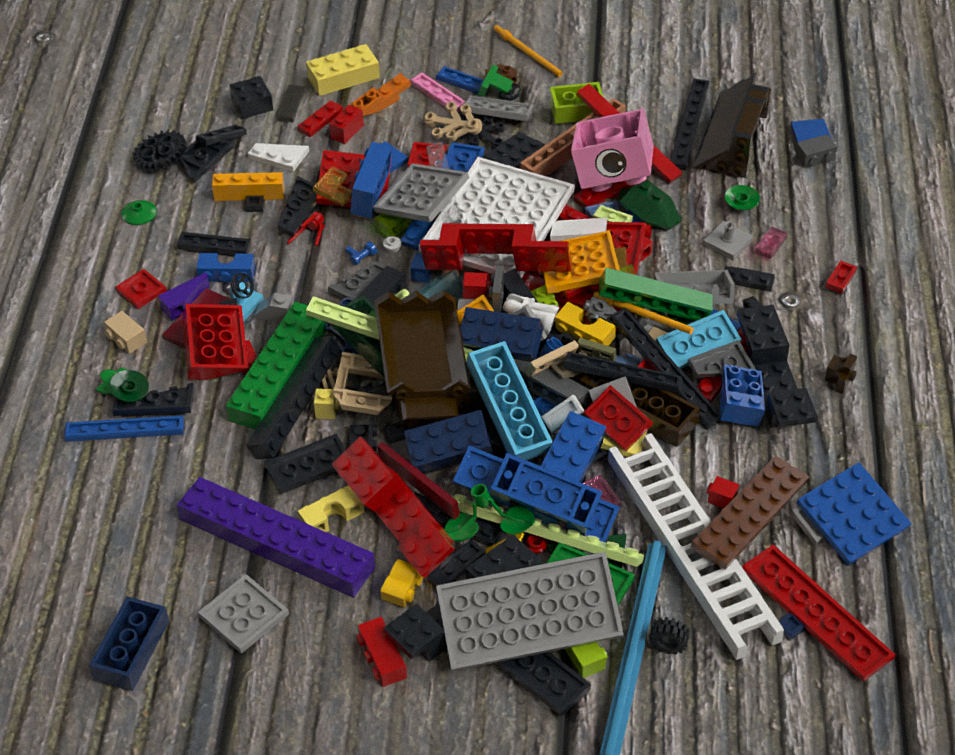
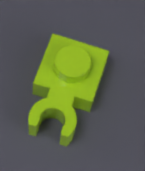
M546 285L531 291L538 303L559 307L558 302L555 300V295L553 293L548 294Z

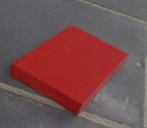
M611 385L583 412L588 419L605 425V434L625 452L654 424Z

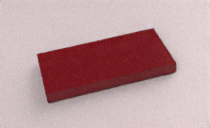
M206 288L192 304L219 305V302L231 299ZM182 313L162 336L163 339L185 348Z

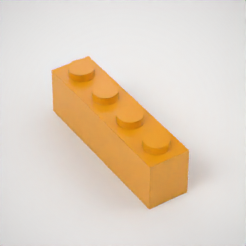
M283 172L213 174L212 180L214 201L246 200V196L261 195L264 196V200L284 199Z

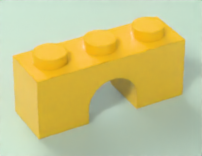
M569 302L555 316L556 329L561 333L572 334L577 341L579 338L609 346L616 338L615 325L601 318L591 325L582 324L584 322V310Z

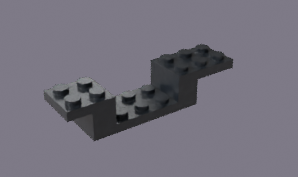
M774 305L737 309L736 315L746 339L745 352L755 369L762 371L765 414L770 428L817 422L818 416L807 388L798 389L787 362L790 345Z
M511 535L466 568V580L541 565V559L516 536ZM439 603L427 612L418 604H415L383 627L384 633L411 660L421 653L430 662L447 649Z

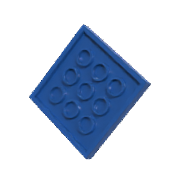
M860 462L800 497L796 502L848 566L908 529L912 524Z

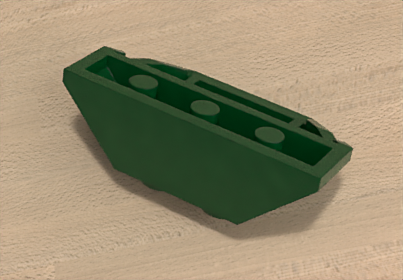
M648 179L635 185L627 184L619 189L620 205L643 223L655 227H664L666 230H670L681 223L682 219L672 198Z

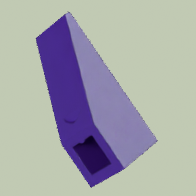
M205 272L158 295L160 308L171 321L177 319L184 312L185 304H192L206 288L210 287L208 274Z

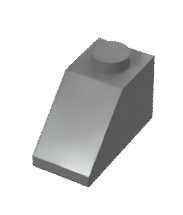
M280 293L272 294L259 302L254 318L281 323L294 303L293 296Z

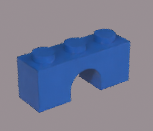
M199 253L197 274L199 276L206 272L210 282H231L232 277L238 273H246L253 280L255 272L254 254H235L232 262L223 264L219 262L217 253ZM242 275L237 276L235 282L239 281Z

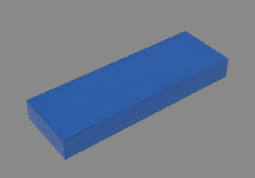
M445 66L436 75V80L476 94H478L484 81L483 79Z

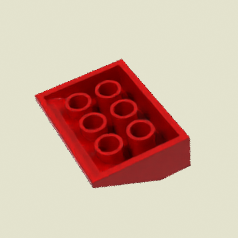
M185 304L183 328L188 380H208L248 370L242 305Z

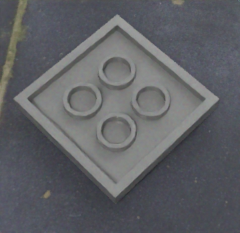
M245 574L198 611V615L236 650L243 653L287 617L289 611Z

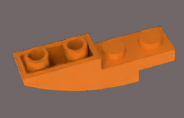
M399 73L376 90L372 87L349 105L363 110V116L379 112L400 100L399 94L409 88L411 82L403 74Z

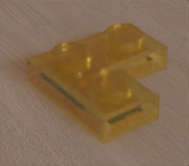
M333 166L313 186V192L341 206H344L352 197V190L341 185L347 179V173Z

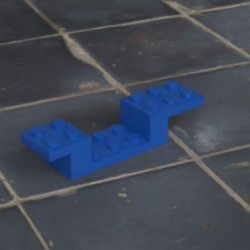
M472 446L468 447L453 479V484L470 491L473 486L484 484L494 501L510 506L512 500L567 522V531L569 529L576 530L582 536H595L602 542H606L620 509L619 506L602 500V491L509 453H506L505 458L501 459Z

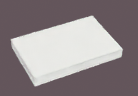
M607 218L555 221L552 226L550 239L551 241H561L606 231Z

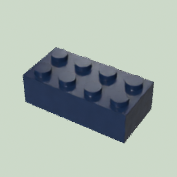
M466 307L460 330L463 347L476 351L505 341L513 359L532 362L537 358L544 326L539 318Z
M481 410L404 431L412 465L423 474L460 464L469 446L491 455L494 454L485 418Z
M128 596L125 598L89 664L93 680L131 691L134 690L169 623L165 606Z

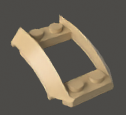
M342 352L333 394L343 410L373 415L379 414L391 403V395L383 396L347 390L345 387L349 373L385 379L382 358Z

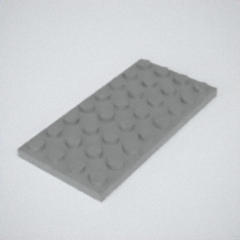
M606 552L436 586L452 671L624 637Z

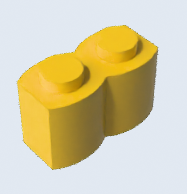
M397 559L390 575L386 578L381 588V600L405 608L408 602H412L415 595L414 590L417 586L421 585L423 577L411 563Z

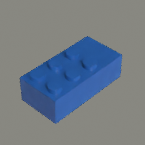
M371 142L370 147L366 148L365 159L361 160L360 171H357L355 175L351 214L371 219L374 212L373 206L379 200L390 171L392 146Z

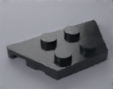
M230 139L229 143L218 142L207 146L195 140L187 147L188 149L185 150L186 154L182 155L183 158L178 159V162L195 183L236 146L235 140Z

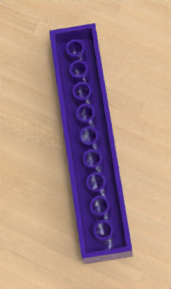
M202 477L196 480L177 504L181 521L352 598L356 596L375 569L373 552Z

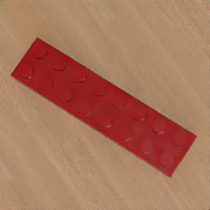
M771 545L743 565L742 568L757 585L783 609L799 619L808 632L863 682L894 660L895 653L775 545Z

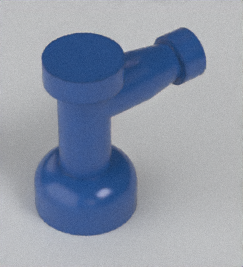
M369 241L360 252L350 246L346 247L345 252L351 255L350 259L353 264L358 265L360 260L367 255H375L377 248Z

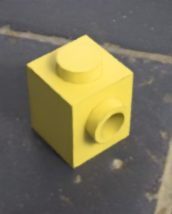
M316 389L314 400L316 419H335L336 409H339L340 405L333 394L334 389Z

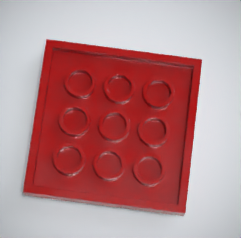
M323 150L316 203L351 207L355 175L357 171H360V162L362 159H365L364 154ZM390 171L379 199L388 190Z

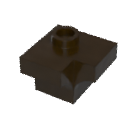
M849 354L848 357L834 355L827 367L825 380L833 383L836 386V392L840 394L845 392L849 382H853L856 377L857 371L854 370L857 360L856 355Z

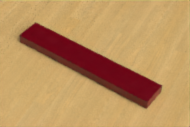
M383 442L377 445L379 457L388 467L397 472L398 475L450 517L456 519L460 516L457 500Z

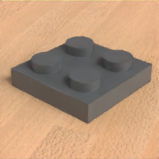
M496 265L495 273L491 275V284L493 286L489 288V298H492L490 299V305L493 310L501 312L504 295V266Z

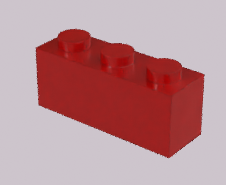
M381 616L359 624L356 639L360 647L363 646L365 649L364 656L367 663H371L373 666L372 673L375 680H379L382 687L406 679L407 671L395 643L384 633L383 627L386 624Z

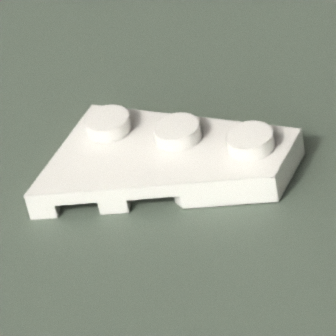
M256 143L249 151L248 159L294 172L308 154L309 146Z

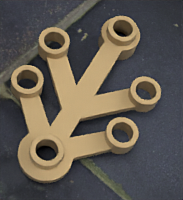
M453 101L446 104V108L451 113L453 119L438 117L433 112L426 113L424 118L428 127H435L437 124L448 125L442 129L436 127L432 130L435 139H440L446 134L449 141H455L458 137L468 132L476 135L482 130V122L479 119H474L469 104H463L460 107L462 114L466 115L468 121L461 120L457 112V106Z

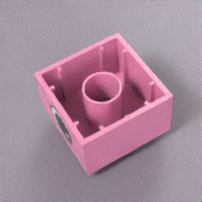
M645 109L577 122L571 153L581 189L591 187L596 192L609 189L612 183L624 180L628 185H635L645 181L646 176L651 175L654 145Z

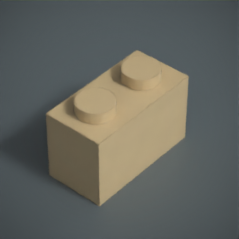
M120 311L104 322L105 334L108 339L114 340L121 350L124 349L129 354L147 343L145 330L123 311Z

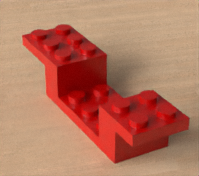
M442 223L439 240L420 241V249L426 270H462L465 254H513L516 271L571 272L572 270L569 242L537 241L534 224Z
M360 436L332 463V466L360 501L377 513L401 543L398 548L423 578H426L455 550L451 545L454 541L398 473L384 464L364 438Z

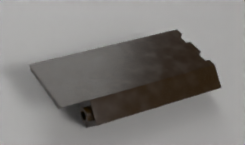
M441 290L430 298H426L419 292L414 291L403 299H399L392 293L387 292L374 300L387 393L400 401L403 420L457 417L456 398L471 390L455 298L446 291Z

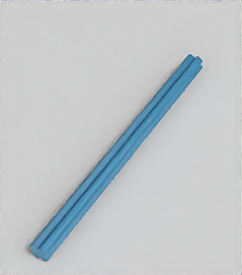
M654 541V544H648L599 755H621L667 546L661 545V541Z

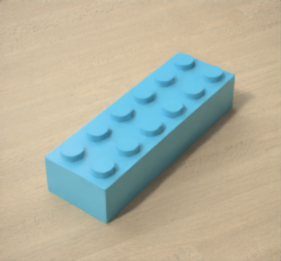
M503 341L470 352L466 364L507 453L524 460L548 453L553 442L506 342Z

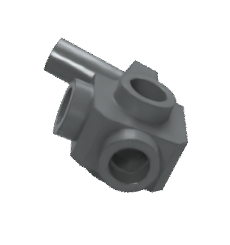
M596 297L586 300L582 308L585 311L586 318H589L588 320L591 323H595L601 318L613 324L610 316L617 312L614 307L607 305L606 301Z

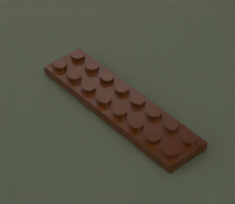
M775 455L692 541L690 547L726 570L807 483L809 476Z

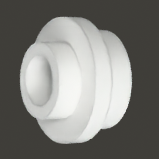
M391 236L383 241V246L387 252L395 253L401 247V240Z

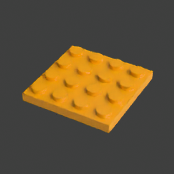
M610 230L561 240L569 242L572 270L571 272L545 271L544 277L547 292L550 294L588 285H596L599 283L605 267L620 271Z

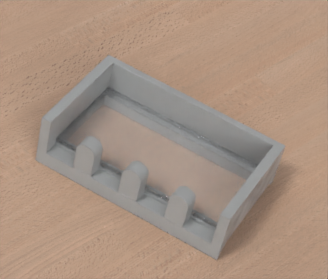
M728 270L654 272V280L712 294L713 304H734V282Z

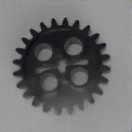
M169 130L165 133L160 131L159 134L155 132L154 136L148 135L147 140L142 139L143 143H138L139 147L134 148L133 160L137 168L139 167L140 170L144 169L145 172L150 170L152 173L155 169L159 172L161 168L166 170V166L172 167L173 162L178 163L177 159H182V155L186 154L185 150L188 149L186 140L180 132L176 133L175 130L171 133Z

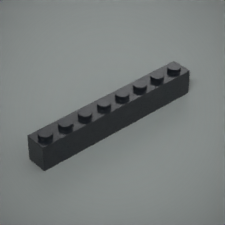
M333 336L315 337L251 436L246 446L255 459L275 457L341 351Z

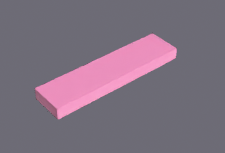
M420 73L410 79L412 86L445 108L448 102L453 101L457 106V112L461 111L460 107L466 102L424 73Z

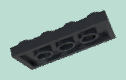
M518 132L481 158L520 169V162L546 144Z
M336 433L264 461V466L279 494H283L336 473L337 471L332 466V463L346 451V448Z
M550 652L497 662V666L561 717L591 689V684Z

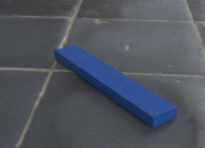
M181 415L66 422L64 438L66 442L183 435L184 417Z

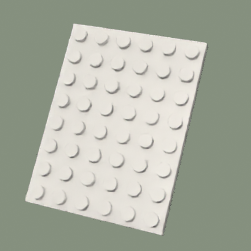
M478 157L468 171L469 179L446 204L423 240H439L442 223L534 224L536 240L544 241L574 192L575 185ZM513 254L464 255L463 265L491 274L495 273L496 265L504 266V273L515 268ZM517 271L522 278L525 272Z

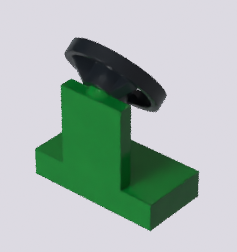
M492 64L477 96L484 97L489 86L500 90L499 97L501 100L512 101L519 97L522 92L520 85L513 84L512 80L496 73L498 66ZM519 88L517 94L512 96V94L515 93V89ZM502 93H505L507 96L510 97L504 98L502 97Z

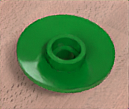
M736 185L726 191L725 201L734 209L750 210L759 204L760 195L750 186Z
M146 200L132 201L125 205L121 212L122 219L130 225L147 224L157 214L155 205Z

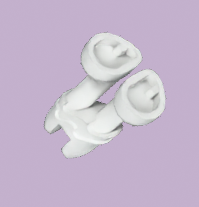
M509 294L503 304V310L510 313L528 304L535 317L541 320L544 326L543 330L548 335L560 307L537 303L534 298Z

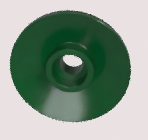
M134 370L120 371L110 381L111 393L115 398L123 402L139 401L147 395L149 390L147 378Z

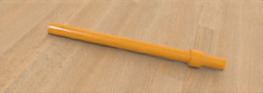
M498 25L494 27L493 30L500 34L502 39L511 42L556 76H562L563 72L513 37L511 32L502 29Z
M598 291L593 295V297L606 301L607 305L612 307L626 308L629 312L691 335L694 328L632 304L600 297Z

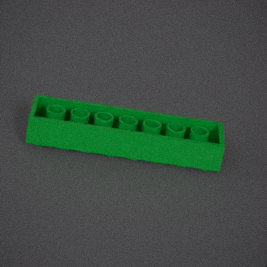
M298 302L293 303L227 403L226 411L229 422L256 430L315 337H324L327 332L325 328L326 321L306 315L308 305Z

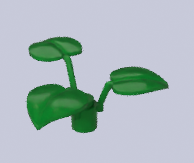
M477 484L471 489V495L474 499L472 502L473 516L471 517L468 513H460L459 517L456 519L451 518L448 521L444 530L453 541L458 542L470 539L479 529L478 524L475 522L477 506L486 508L490 504L504 518L500 526L503 532L509 535L520 534L530 528L535 523V517L530 510L521 506L511 507L507 515L504 514L491 498L487 487L484 484Z

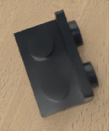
M369 418V425H350L349 447L361 436L377 452V440H374V436H378L377 425L373 423V418Z

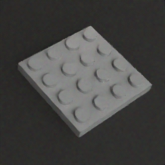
M412 163L373 206L374 211L431 222L469 179L468 172Z

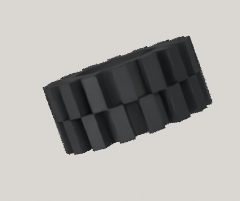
M665 617L664 620L658 618V621L655 619L652 623L648 641H650L649 644L651 646L654 645L653 648L655 650L659 648L661 653L666 651V654L671 652L674 655L678 652L681 654L687 648L690 629H687L688 626L686 624L682 625V621L676 622L675 618H672V620H669L668 617Z

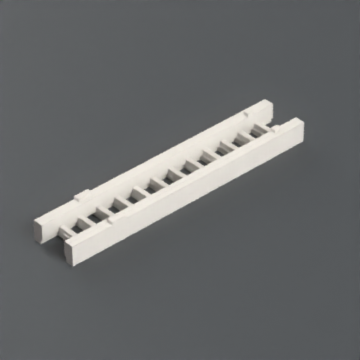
M652 433L644 436L642 452L624 459L616 446L609 448V464L658 540L661 541L662 545L667 546V554L735 659H741L747 653V646L740 635L758 627L762 629L772 646L782 642L783 627L737 559L726 570L720 567V570L701 577L698 571L715 563L706 557L691 562L687 555L697 552L690 547L692 543L682 547L678 542L679 539L698 533L699 535L711 521ZM647 460L652 464V466L634 473L630 468ZM657 474L662 479L644 487L639 482ZM668 489L672 494L653 502L649 495ZM676 503L681 508V510L665 516H661L658 511ZM685 518H688L691 523L675 531H671L668 526ZM726 579L732 584L715 592H711L708 586ZM736 595H739L742 599L741 602L723 609L718 603ZM750 611L753 616L734 625L729 620V618Z

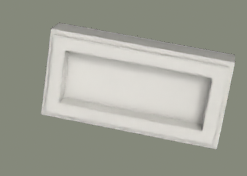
M572 395L541 417L550 432L555 433L561 429L570 411L581 415L584 409L576 396Z

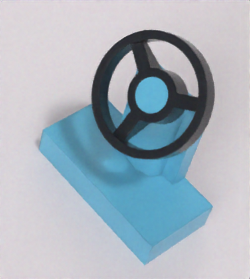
M238 273L231 279L230 295L231 299L237 298L239 305H242L244 322L258 307L259 302L264 300L262 294L254 291L253 280L248 274ZM242 275L239 281H237L234 285L236 277ZM245 277L248 279V281H249V283H250V289L248 288L247 290H246L247 284H246V282H245Z

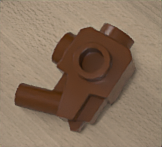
M497 64L498 70L496 73L512 80L513 84H515L518 79L517 70L511 66ZM486 69V70H485V75H486V76H487V74H488V72H489L490 69Z

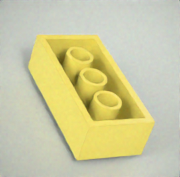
M367 44L306 62L307 77L319 96L380 78L379 62Z

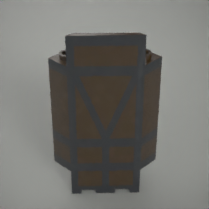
M757 72L753 73L746 80L743 79L735 83L733 87L720 92L692 169H702L746 178L751 139L759 117L767 118L772 89L755 85Z

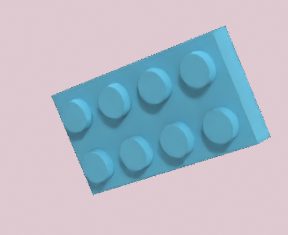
M724 310L688 324V326L694 328L691 335L676 329L656 339L658 345L680 369L689 366L688 359L736 340H739L740 343L742 341Z

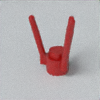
M319 212L312 213L301 224V228L294 237L287 241V244L295 240L308 227L311 230L319 229L315 239V245L317 246L322 230L325 228L323 215Z

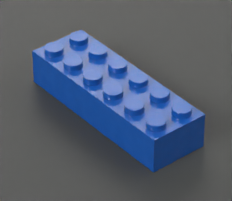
M570 411L541 467L581 483L604 439L606 426ZM520 504L521 507L530 510L535 518L542 520L541 523L560 525L562 521Z

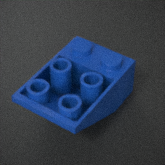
M724 365L720 397V420L759 427L765 412L762 371Z

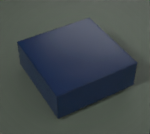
M788 613L779 620L784 629L783 635L790 641L805 630L804 624L792 613Z

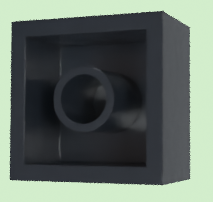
M261 76L229 84L231 100L242 119L273 111L272 95Z

